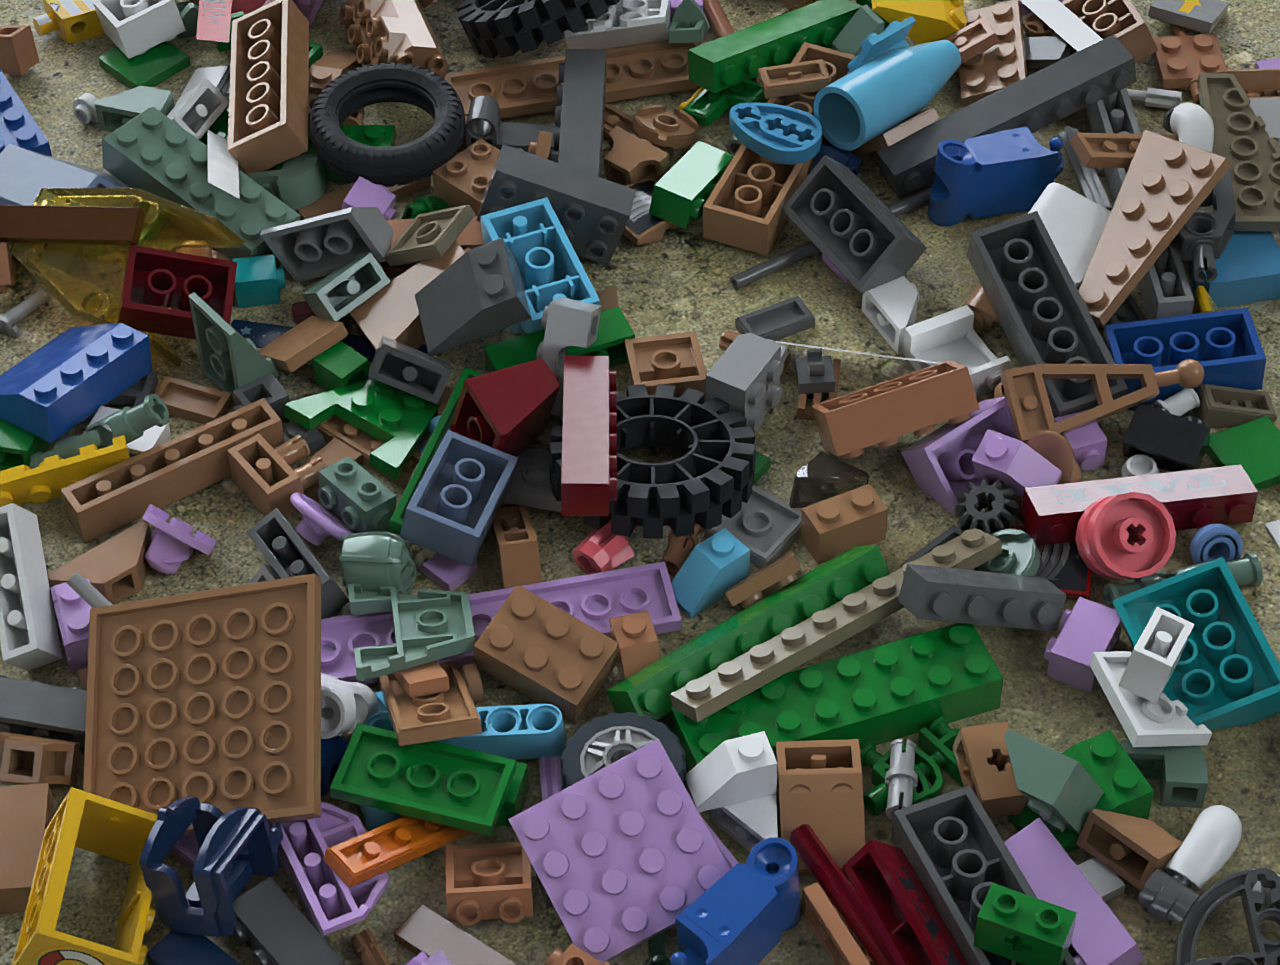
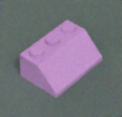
M1006 396L982 400L978 403L980 410L970 412V419L956 424H949L947 422L901 451L916 484L952 515H954V506L959 504L956 497L958 492L969 493L967 489L968 481L976 486L981 485L971 460L987 429L1017 439Z

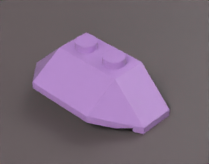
M321 802V818L280 823L284 836L277 846L281 862L309 921L318 932L325 936L365 920L390 884L387 872L349 888L323 860L326 849L366 832L359 817L332 804ZM276 823L269 824L270 829L273 828L276 825Z

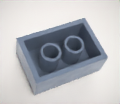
M448 430L406 508L399 537L472 566L511 487L519 458Z

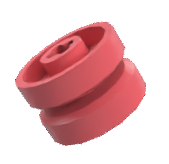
M1128 492L1099 498L1088 506L1078 521L1075 539L1078 553L1088 569L1102 578L1125 580L1153 575L1164 567L1174 551L1176 531L1173 518L1163 503L1149 494Z

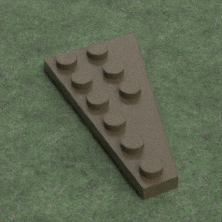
M1199 73L1197 84L1200 105L1210 115L1214 125L1212 153L1226 157L1231 166L1230 173L1236 208L1234 231H1280V146L1275 138H1270L1265 131L1266 124L1261 116L1256 117L1250 107L1249 97L1233 73Z

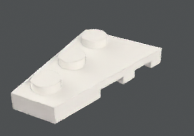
M1130 651L1093 652L1089 665L1133 747L1208 745L1213 733L1204 724L1196 726L1186 716L1188 708L1180 700L1171 701L1162 692L1157 703H1154L1145 698L1137 697L1130 691L1118 686L1132 654Z

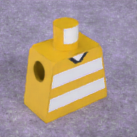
M43 0L46 14L33 18V24L39 36L56 31L64 42L68 44L105 34L92 0Z

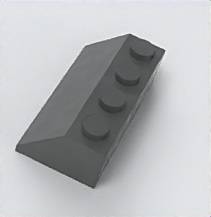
M826 155L823 156L782 207V210L855 288L862 293L904 276L927 249L847 166Z

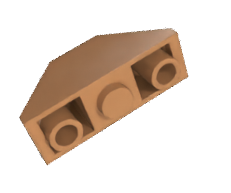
M142 520L100 545L92 547L89 551L68 563L57 567L47 574L50 588L53 585L68 582L75 573L79 572L85 579H89L90 584L113 605L141 591L149 568V564L144 559V554L151 544L149 523Z

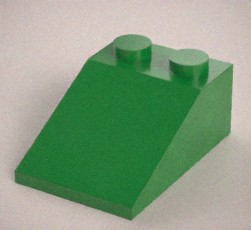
M1111 730L1074 744L1062 753L1078 761L1104 790L1095 809L1143 819L1149 818L1154 790ZM1027 800L1021 814L1008 816L1018 832L1039 817L1040 819L1042 818V816L1027 807L1029 800ZM1047 826L1067 853L1081 848L1076 845L1079 834L1065 828L1063 833H1060Z

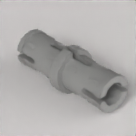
M903 739L894 740L890 744V769L885 775V786L888 788L886 816L892 821L894 811L899 807L903 809L912 805L913 790L916 789L918 783V775L914 771L916 744L908 739L906 742V752L902 753Z

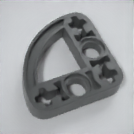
M1253 868L1230 875L1210 887L1193 905L1178 932L1173 952V965H1277V963H1280V939L1276 941L1269 940L1260 931V923L1266 920H1272L1280 925V877L1268 868ZM1257 881H1261V885L1264 888L1271 889L1265 898L1267 909L1259 913L1256 911H1259L1264 903L1261 893L1252 890ZM1237 896H1241L1254 953L1194 960L1197 937L1205 920L1222 904Z

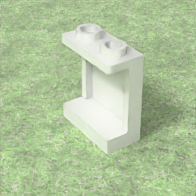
M968 305L905 327L903 354L906 358L941 363L951 360L965 366H972V368H968L976 397L995 391L996 386L1002 381L1001 373L1003 370L1011 369L1012 361L1008 356L997 359L973 330L974 313ZM908 360L916 371L936 365L934 363Z

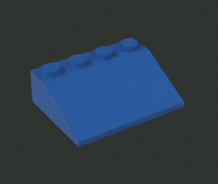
M123 323L69 328L0 375V418L50 443L54 442L97 411L101 405L104 406L152 371L149 335Z

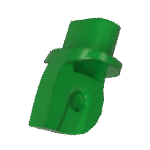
M419 196L412 204L406 206L401 219H415L418 214L453 207L446 204L440 197L429 196L426 198L425 196Z

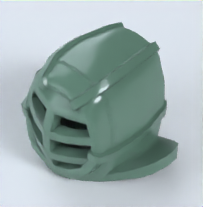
M379 531L356 533L342 537L343 548L339 561L344 573L342 582L347 588V592L348 584L358 583L363 584V591L380 592L381 586L396 587V593L411 594L417 573L410 549L403 538L393 533Z

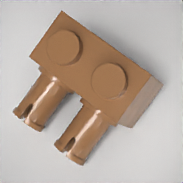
M259 433L227 450L233 482L264 516H267L276 508L285 518L297 512L298 510L290 501V496L295 492L304 494V491L309 487L319 483V471L328 467L320 456L294 470L289 466L310 456L309 446L299 434L273 448Z

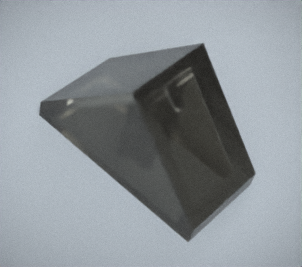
M821 451L795 473L789 501L790 508H804L868 484L870 476L867 472Z

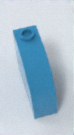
M1234 231L1220 259H1215L1217 277L1211 282H1207L1206 271H1203V283L1196 281L1193 274V260L1190 262L1191 288L1194 296L1197 286H1204L1217 308L1280 298V249L1270 231Z

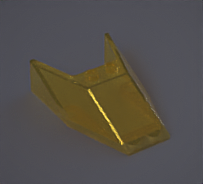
M41 188L33 205L139 207L146 214L138 246L176 252L180 248H242L245 242L217 218L138 188ZM12 242L9 251L70 314L92 325L117 323L129 245ZM140 331L149 335L151 354L180 367L182 360L156 333Z

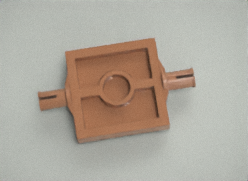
M1173 25L1171 30L1174 36L1153 38L1159 50L1153 53L1152 57L1161 88L1164 90H1189L1193 102L1198 104V100L1200 102L1197 84L1199 73H1216L1218 70H1227L1216 34L1188 36L1184 27Z

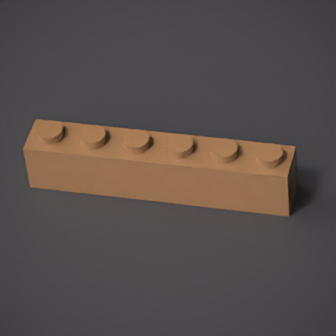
M262 398L61 489L68 521L85 544L143 517L149 504L163 508L232 475L227 450L259 433L273 448L285 443L282 421L268 402Z

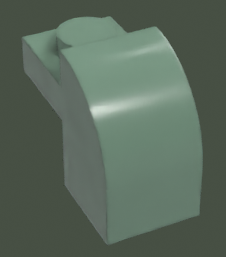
M317 153L303 154L296 158H290L285 161L283 168L279 170L255 172L248 175V177L293 210L301 209L317 201L323 195L328 184L323 162Z
M1121 740V746L1145 779H1159L1161 806L1203 808L1208 786L1206 758L1199 746L1133 747L1130 740Z

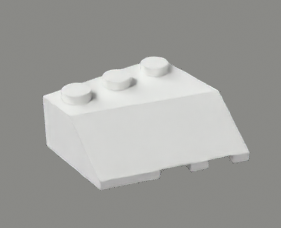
M620 0L616 5L607 6L609 11L600 18L585 19L588 25L575 33L569 30L564 31L568 49L602 50L669 40L668 29L671 26L670 0Z

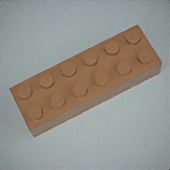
M275 0L232 21L227 150L248 175L249 173L268 171L273 166L290 158H296L303 152L308 151L309 21L292 0Z

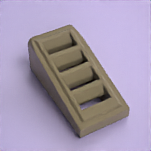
M1201 384L1196 392L1200 399V406L1193 409L1194 416L1210 428L1238 426L1264 416H1268L1272 423H1275L1277 419L1269 392Z

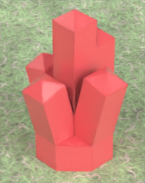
M611 521L599 530L595 528L573 550L574 561L587 574L611 571L635 556L627 536L611 534Z

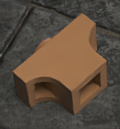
M615 126L608 133L610 152L603 157L607 180L623 186L653 178L658 182L671 169L669 154L653 146L650 141L640 139L618 126Z
M2 731L0 732V781L20 784H74L76 782L80 743Z

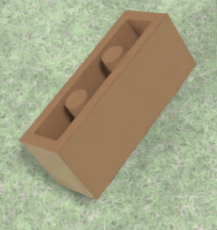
M49 783L0 786V914L25 912L45 829L55 815V804Z

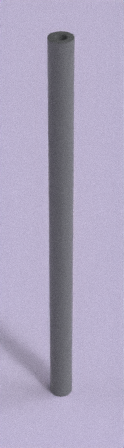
M932 187L887 207L896 217L929 203ZM809 241L730 278L731 284L737 290L817 254L821 250L812 241Z

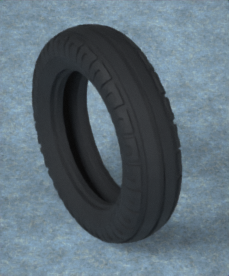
M392 62L380 63V65L377 63L365 65L362 68L352 69L335 78L317 96L309 119L312 145L321 161L331 171L352 182H356L360 176L374 184H380L385 187H394L397 184L398 186L407 185L433 175V171L456 155L462 144L466 126L462 102L454 88L446 80L425 68ZM381 102L411 104L425 110L434 119L432 127L423 136L412 142L392 147L364 145L350 139L341 130L343 122L352 113L365 106Z

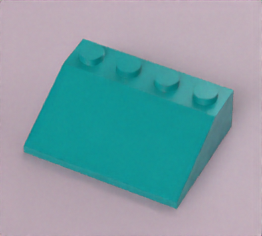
M1223 557L1112 600V604L1133 647L1137 644L1157 607L1195 624L1180 660L1168 680L1163 693L1171 701L1180 700L1188 708L1186 716L1196 726L1204 724L1209 730L1254 724L1280 714V664Z

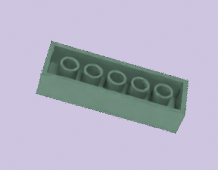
M153 106L102 139L103 168L195 238L209 244L211 250L224 254L230 261H233L234 258L274 254L261 237V231L300 221V214L239 169L240 199L208 183L207 146Z

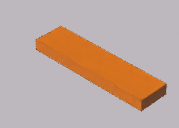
M403 816L326 849L323 860L350 888L473 832Z

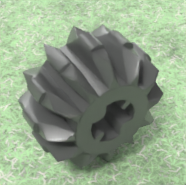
M984 476L980 486H976L968 481L967 489L969 493L958 492L956 497L959 504L954 506L953 511L955 517L959 518L957 523L962 531L977 528L985 533L992 534L996 531L1005 530V527L1015 528L1017 522L1014 515L1020 512L1019 504L1014 501L1016 497L1013 489H1004V483L1000 479L994 484L989 485L988 478ZM988 507L989 512L985 513L983 508Z

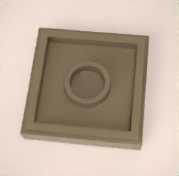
M470 205L418 214L386 252L384 258L391 267L442 257L476 214Z

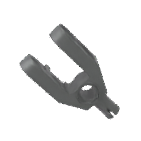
M1230 169L1213 189L1212 205L1213 210H1217V212H1195L1170 243V246L1183 261L1193 260L1194 279L1201 283L1204 281L1203 271H1206L1207 282H1211L1217 277L1215 259H1220L1234 233L1236 208Z

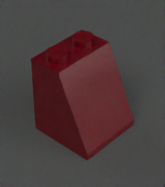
M541 358L465 379L450 429L452 432L518 457L544 433L560 388L558 377Z

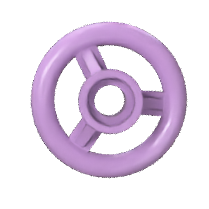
M298 492L290 496L292 505L302 514L303 518L295 530L314 545L320 547L326 537L332 536L342 541L343 536L353 534L345 523L313 499Z

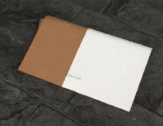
M1050 183L1028 214L1035 211L1038 212L1077 290H1079L1111 211L1064 185ZM979 282L963 304V306L968 305L974 313L973 328L977 330L989 329L994 321L1001 325Z

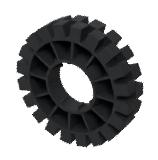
M463 0L458 3L456 14L475 53L478 55L483 54L484 57L494 58L499 54L502 58L514 56L520 49L522 53L536 50L543 40H546L548 45L563 39L564 31L569 30L572 33L579 31L588 25L585 19L600 18L609 11L607 6L616 5L620 0Z
M645 384L627 385L626 397H623L617 391V501H609V516H584L583 523L599 530L611 521V534L627 537L631 536L636 525L643 526V538L663 539V526H670L675 537L694 534L695 522L705 530H709L722 524V515L728 518L736 515L742 508V502H748L752 494V486L754 485L756 444L752 427H746L747 419L738 410L729 412V404L717 397L705 403V393L690 388L680 398L676 397V386L658 384L655 395H648ZM563 412L557 418V425L552 426L549 435L550 484L556 501H561ZM656 446L675 449L685 455L665 463H642L630 460L619 453L629 448Z

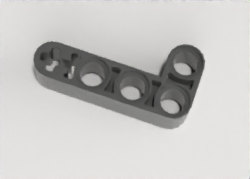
M478 96L470 103L465 128L466 144L469 147L481 138L499 150L505 144L528 152L530 141L537 142L539 131L553 133L548 160L552 161V152L559 151V149H554V128L560 127L545 124L501 122L500 107L497 101L488 96Z

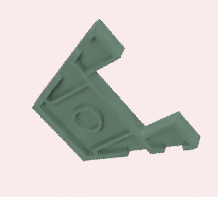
M348 584L351 616L392 612L396 644L354 648L357 682L370 680L474 650L475 632L468 593L419 589L418 595L396 593V587L381 586L380 592L363 591V584Z

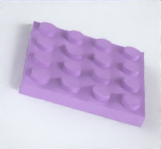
M659 739L652 741L508 819L574 945L601 963L609 962L675 926V918L730 870Z

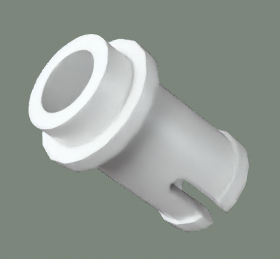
M1184 388L1164 401H1155L1154 404L1166 408L1170 414L1181 417L1192 409L1198 408L1200 406V399L1193 388Z

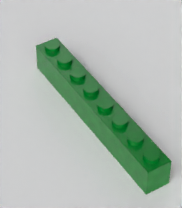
M878 545L851 547L608 688L606 693L617 714L630 712L642 716L647 715L654 718V720H658L671 712L672 701L670 694L684 687L689 681L717 669L722 663L731 661L748 652L753 646L762 644L781 634L784 629L794 627L812 617L814 613L825 610L841 601L845 596L869 586L876 579L889 575V569Z

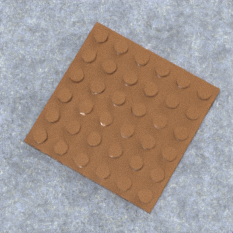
M314 573L90 608L83 791L156 815L160 808H167L178 799L193 796L198 797L200 803L214 805L223 814L238 807L258 808L261 814L266 815L268 824L321 818V578ZM192 823L182 836L195 834Z

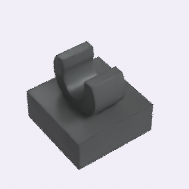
M822 348L807 349V357L795 358L794 368L798 394L835 392L836 381L831 356H822Z

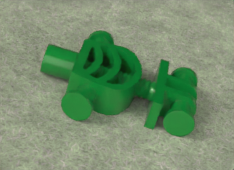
M944 716L937 718L930 725L929 729L923 727L919 730L918 746L922 750L916 748L914 771L918 775V783L916 789L913 790L912 805L942 795L943 777L940 771L941 768L963 787L952 749L959 729L952 730L948 726V719ZM869 743L860 753L861 766L869 765L872 768L871 783L875 788L863 795V802L870 814L878 816L886 811L888 788L885 786V775L890 769V750L883 756L876 751L874 744ZM906 744L902 745V753L906 752ZM926 778H928V780L933 785L931 788H929V784Z

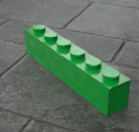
M819 0L689 49V80L716 93L757 77L758 68L791 64L804 42L832 48V42L859 10L861 5L850 0Z

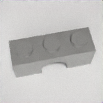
M559 297L549 303V306H546L543 311L541 325L546 329L544 341L540 342L537 349L536 360L543 358L549 369L557 375L560 384L550 414L560 416L563 412L564 356H566V350L568 346L587 348L596 342L601 305Z

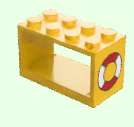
M73 787L70 788L45 829L12 965H143L148 946L142 944L144 933L147 934L152 926L156 909L150 907L153 896L146 886L140 867V857L149 833L157 821L156 814ZM75 847L131 864L122 910L117 921L118 928L113 948L55 930Z

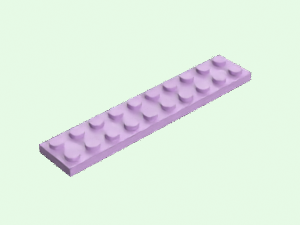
M665 562L522 585L523 588L610 637V618L643 611L649 612L656 634L682 630V619ZM515 587L468 594L475 632V643ZM392 612L354 616L349 614L321 619V673L338 677L342 681L357 682L354 648L396 644ZM474 650L436 661L438 663L455 661L459 668H461L462 665L474 663ZM377 677V678H373V679H370V680L362 681V682H359V683H361V684H369V683H375V682H379V681H378V677Z

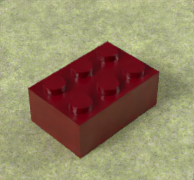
M130 244L124 268L117 323H123L139 331L196 340L188 297L195 292L230 324L237 262Z

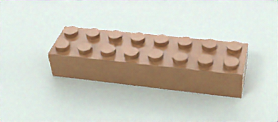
M804 42L792 63L823 59L830 75L831 83L847 75L849 71L847 66L856 56ZM819 91L769 98L767 103L793 107L814 116V100ZM822 134V145L831 146L832 144ZM742 143L703 206V238L767 256L789 219V216L782 210V207L807 178L815 157L799 164H780L758 155Z

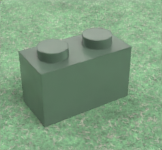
M371 252L356 254L305 291L302 296L317 317L337 322L391 281Z

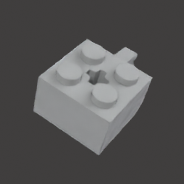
M753 333L738 335L706 375V402L715 397L729 404V412L738 410L747 419L746 427L751 426L752 430L758 431L766 413L771 407L775 408L781 400L783 389L780 387V376L787 357V346Z

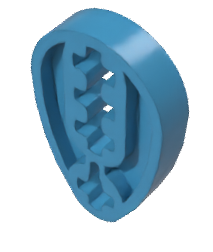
M760 102L739 103L730 109L729 128L737 139L750 150L773 162L789 165L803 163L814 158L821 149L822 126L815 116L806 111L779 104Z

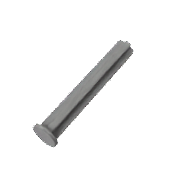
M1071 126L1064 127L1065 131L1061 132L1059 137L1063 141V147L1084 196L1111 211L1113 206L1110 204L1095 167H1085L1079 161L1077 154L1069 143L1074 134L1079 132V130L1071 128Z

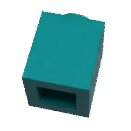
M275 254L233 259V262H237L235 290L238 308L281 304L279 289H286L284 268H277Z

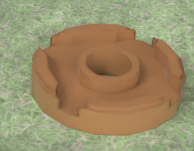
M647 105L636 111L632 122L633 130L638 136L651 143L664 147L685 148L693 145L698 138L699 124L691 115L682 110L675 109L674 113L667 112V107L663 105Z

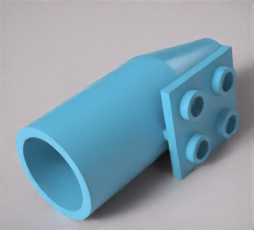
M912 16L900 23L897 20L892 22L879 35L872 33L861 43L862 51L848 64L847 68L849 71L847 75L821 89L815 97L814 116L822 126L823 136L839 149L854 150L921 111L960 67L961 55L958 48L948 40L910 46L904 39L916 22Z

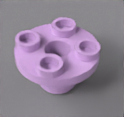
M149 504L142 519L157 527L151 532V544L144 554L145 561L152 568L161 573L173 575L178 571L182 562L192 556L194 548L207 555L211 554L218 542L217 540L197 530L195 536L191 533L195 527L177 517H173L169 522L167 519L170 514Z

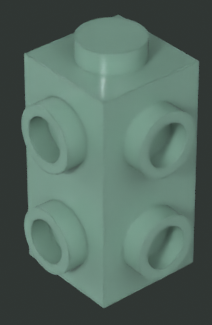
M350 456L319 471L318 497L325 508L331 509L337 514L348 528L354 529L357 533L382 532L388 529L390 519L396 509V495Z

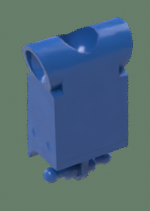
M1027 126L967 138L965 143L956 140L941 141L937 150L934 168L936 176L930 193L928 218L937 225L951 226L963 221L967 216L977 219L1031 210L1048 184L1055 183L1054 179L1063 171L1065 162L1060 152L1063 141L1059 137L1052 138L1049 142L1050 150L1040 145Z
M772 837L760 841L751 849L746 863H737L675 918L680 952L672 954L670 958L671 965H758L781 940V933L796 927L801 920L802 909L799 890L798 857L792 844L782 838Z

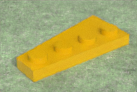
M125 435L112 438L113 445L97 449L95 444L79 448L80 455L62 459L58 454L44 458V461L36 468L31 469L23 464L0 471V507L10 503H44L53 498L62 497L61 489L129 459L130 454Z

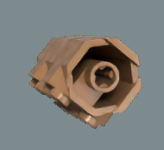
M346 0V5H342L339 12V21L342 25H345L348 42L352 46H358L356 59L359 64L365 66L376 63L378 65L391 62L396 64L405 63L425 68L443 79L445 78L449 65L418 0Z

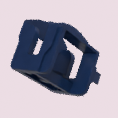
M193 796L178 799L167 808H160L157 814V821L153 825L140 857V867L146 886L152 893L161 922L170 927V930L173 932L219 938L222 935L233 934L238 925L232 903L253 875L274 876L280 868L277 846L284 837L280 822H277L270 829L266 815L261 814L258 808L238 807L223 814L219 808L214 805L200 803L199 798ZM192 823L200 850L192 872L194 882L185 893L178 873L170 866L161 862Z

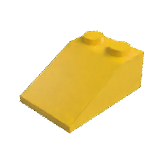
M871 0L872 10L890 24L896 20L900 23L912 16L916 22L910 29L907 37L917 44L943 40L967 26V18L963 6L964 0Z

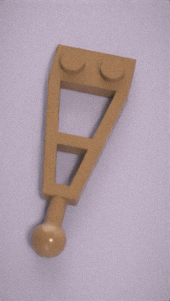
M1193 359L1181 361L1173 370L1154 373L1152 364H1034L1003 370L1001 379L1017 439L1026 444L1033 435L1041 431H1053L1064 435L1155 398L1160 393L1158 387L1179 384L1186 389L1196 388L1202 383L1205 372L1203 366ZM1044 379H1091L1099 406L1055 423ZM1107 379H1140L1142 389L1113 400Z

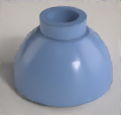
M1209 524L1201 527L1196 531L1190 543V557L1194 565L1221 557L1225 561L1239 559L1243 553L1241 536L1234 529L1223 524Z

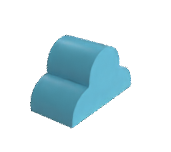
M547 197L480 216L484 244L502 238L517 259L532 318L509 326V329L514 334L522 332L530 334L546 329L541 325L543 311L546 306H549V303L559 297L600 305V299Z

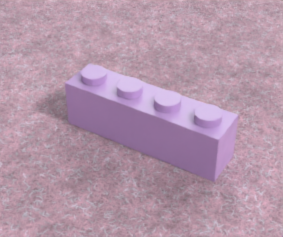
M1040 817L1004 842L1037 899L1077 913L1072 942L1070 944L1071 949L1077 955L1073 958L1077 965H1139L1145 960L1137 943Z

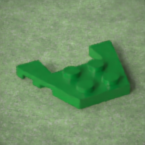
M371 378L285 404L284 417L310 431L336 415L385 443L370 453L369 465L395 480L402 473L404 463L409 462L412 458L414 448L419 442L422 443L429 433L430 422L434 417L438 416L439 406Z

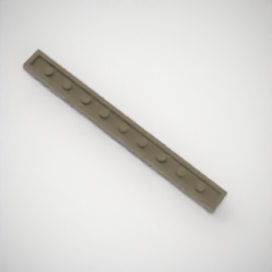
M977 528L962 532L960 536L944 545L936 546L931 552L914 561L905 563L900 569L885 577L876 579L869 586L845 596L841 601L825 610L814 613L812 617L794 627L784 629L781 634L762 644L753 646L741 656L722 663L717 669L698 679L689 681L684 687L670 694L673 708L696 722L701 721L904 608L898 602V597L907 564L972 570L1002 553L1001 539Z

